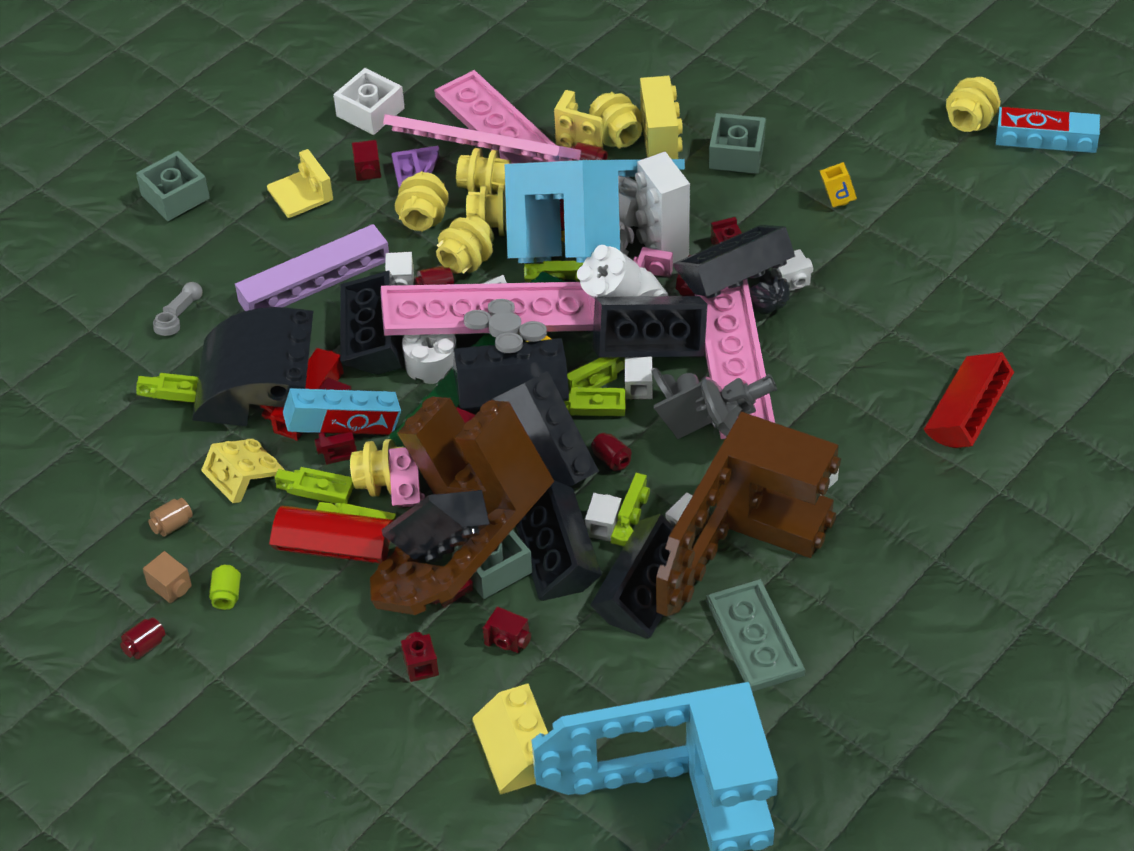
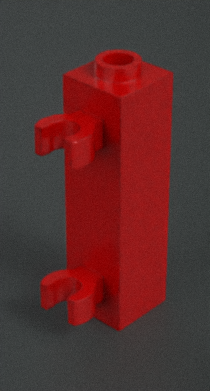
M316 348L308 359L305 389H319L327 378L338 381L343 374L340 355L333 351ZM260 405L261 408L265 409L261 415L263 418L272 421L274 433L297 441L299 440L303 432L287 431L283 407Z

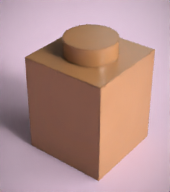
M165 551L143 568L147 586L170 604L178 597L183 596L192 586L188 569Z

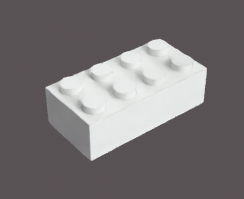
M666 152L637 161V173L635 174L638 184V192L635 193L638 203V211H636L638 221L637 239L641 244L644 243L646 248L673 252V263L680 261L689 255L690 183Z

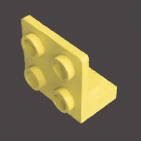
M565 90L554 108L556 145L571 148L576 146L578 142L602 147L603 150L602 118L578 112V104L575 103V92Z
M309 149L299 152L301 163L298 164L300 172L267 185L269 193L287 218L333 200L330 177Z
M246 439L211 444L201 471L232 503H238L242 501L250 479L276 476L278 469H285L257 440Z

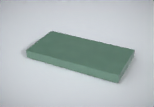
M761 579L706 595V602L744 683L749 682L752 692L805 676V668Z

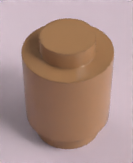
M183 498L178 500L172 499L150 512L151 519L148 520V523L155 534L160 533L162 536H167L187 524L188 519L192 518L193 514L190 506Z

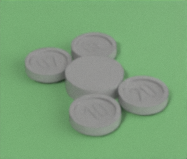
M507 299L491 301L488 304V312L472 310L464 315V325L470 329L481 330L489 326L490 334L496 337V348L504 353L519 351L523 346V339L526 341H540L547 335V328L541 322L529 321L521 325V318L514 314V303Z

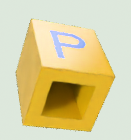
M844 162L820 171L833 208L844 206L850 203V201L857 199Z

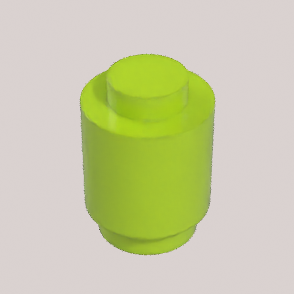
M221 565L212 571L209 598L212 601V605L217 609H231L239 598L241 573L231 565Z

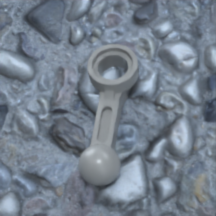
M186 283L182 288V292L169 305L163 307L162 313L156 315L153 321V328L156 334L168 336L180 330L178 316L193 301L200 299L203 294L202 288L198 283Z

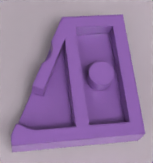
M439 146L391 153L398 189L402 181L414 176L416 173L422 171L432 174L440 156Z

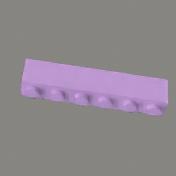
M372 224L235 283L238 302L245 311L257 308L285 307L385 263L386 253H389L388 242L375 225Z

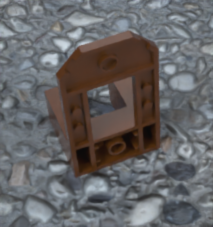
M430 397L423 402L422 407L415 415L406 420L405 425L397 433L434 495L482 490L489 525L480 530L478 536L471 537L461 549L456 551L446 566L418 563L420 560L412 559L396 546L395 551L378 566L377 571L370 577L371 601L376 609L417 615L426 610V604L437 599L441 603L452 599L554 482L510 402L489 400L481 406L480 411L473 419L465 424L451 398Z
M741 411L668 538L665 549L670 550V555L666 566L660 565L656 577L657 613L670 616L680 612L685 602H690L696 581L703 579L708 560L714 559L718 549V542L720 539H725L729 529L808 558L812 557L816 548L821 549L825 540L824 532L826 528H832L836 518V512H833L834 500L822 495H825L828 490L831 474H836L840 467L841 458L838 457L839 445ZM716 504L713 514L692 549L697 528L704 526L708 513L707 510L710 506L714 507Z

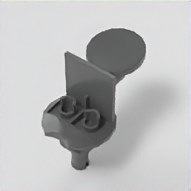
M656 367L651 369L653 377L667 398L653 405L654 409L677 439L710 423H713V426L717 427L727 437L741 411L747 414L755 413L754 404L756 400L778 390L770 374L749 385L747 383L744 384L740 378H737L722 389L721 386L707 376L703 377L702 381L699 382L695 374L686 373L681 375L676 382L672 375H662Z

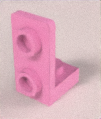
M642 247L639 257L635 256L634 262L639 267L651 271L653 275L670 278L673 271V252Z
M406 448L389 449L392 506L397 508L415 506L425 498V494L420 492L419 469Z

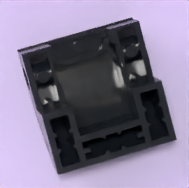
M284 307L257 308L233 315L219 323L204 339L192 420L247 426L250 404L284 408L290 388L305 389L314 311Z

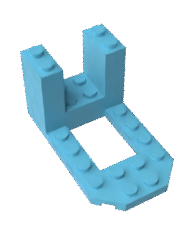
M672 159L679 170L685 169V159ZM577 160L504 164L508 258H518V263H534L535 257L536 262L551 261L552 256H562L560 199H564L566 258L576 257L577 263H583L587 257H591L592 252L599 245L610 246L620 250L618 176L635 177L637 161L640 160Z
M749 682L562 716L553 723L552 731L546 735L540 733L531 740L536 785L566 795H582L593 790L603 788L614 789L624 784L646 783L652 779L666 776L677 777L682 773L689 772L710 851H746L751 849L759 851L773 845L774 826L766 799L777 795L778 777ZM686 722L685 746L597 762L596 739L614 738L620 734L636 731L646 732L652 728L678 726Z

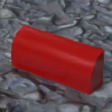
M1003 352L966 356L924 428L929 437L944 446L953 448L972 447L1014 374Z
M280 506L274 518L269 545L278 551L381 564L387 559L390 541L383 536L382 529L394 520Z

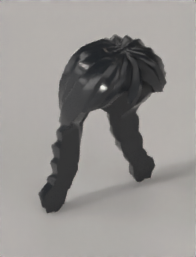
M769 268L765 270L764 275L759 277L760 283L749 288L752 307L760 314H768L774 310L778 311L790 299V283L785 278L778 279L777 276L773 278Z

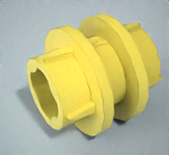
M984 77L966 78L957 84L954 91L947 98L946 109L953 127L964 132L979 131L990 124L993 117L999 111L1001 101L994 82Z
M613 92L605 93L597 97L590 104L589 114L602 118L603 143L609 147L617 146L620 149L632 145L641 136L642 113L626 95L621 93L614 94Z
M474 148L472 155H460L456 170L457 187L468 189V192H479L481 186H487L488 195L496 194L499 185H504L505 187L504 164H512L511 160L500 159L499 150H491L489 158H483L482 149Z
M422 171L402 181L395 201V211L399 215V220L409 229L421 232L440 223L445 215V207L449 200L448 191L444 187L445 184L434 174Z
M499 185L498 194L488 195L487 186H481L480 192H468L466 217H479L488 223L490 228H498L500 237H505L507 230L504 185Z
M459 217L451 222L449 228L440 233L436 250L437 258L444 268L450 267L452 273H472L492 255L494 233L488 223L479 217Z
M385 439L382 450H377L375 443L368 441L365 442L362 451L352 452L350 470L355 489H368L371 497H377L381 493V486H387L391 494L388 451L389 449L406 447H396L392 439Z

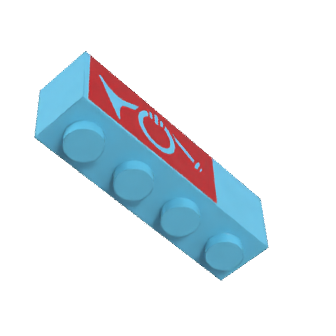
M999 107L996 145L1096 153L1100 135V114Z
M290 388L283 410L288 432L390 434L392 431H395L401 414L396 392Z

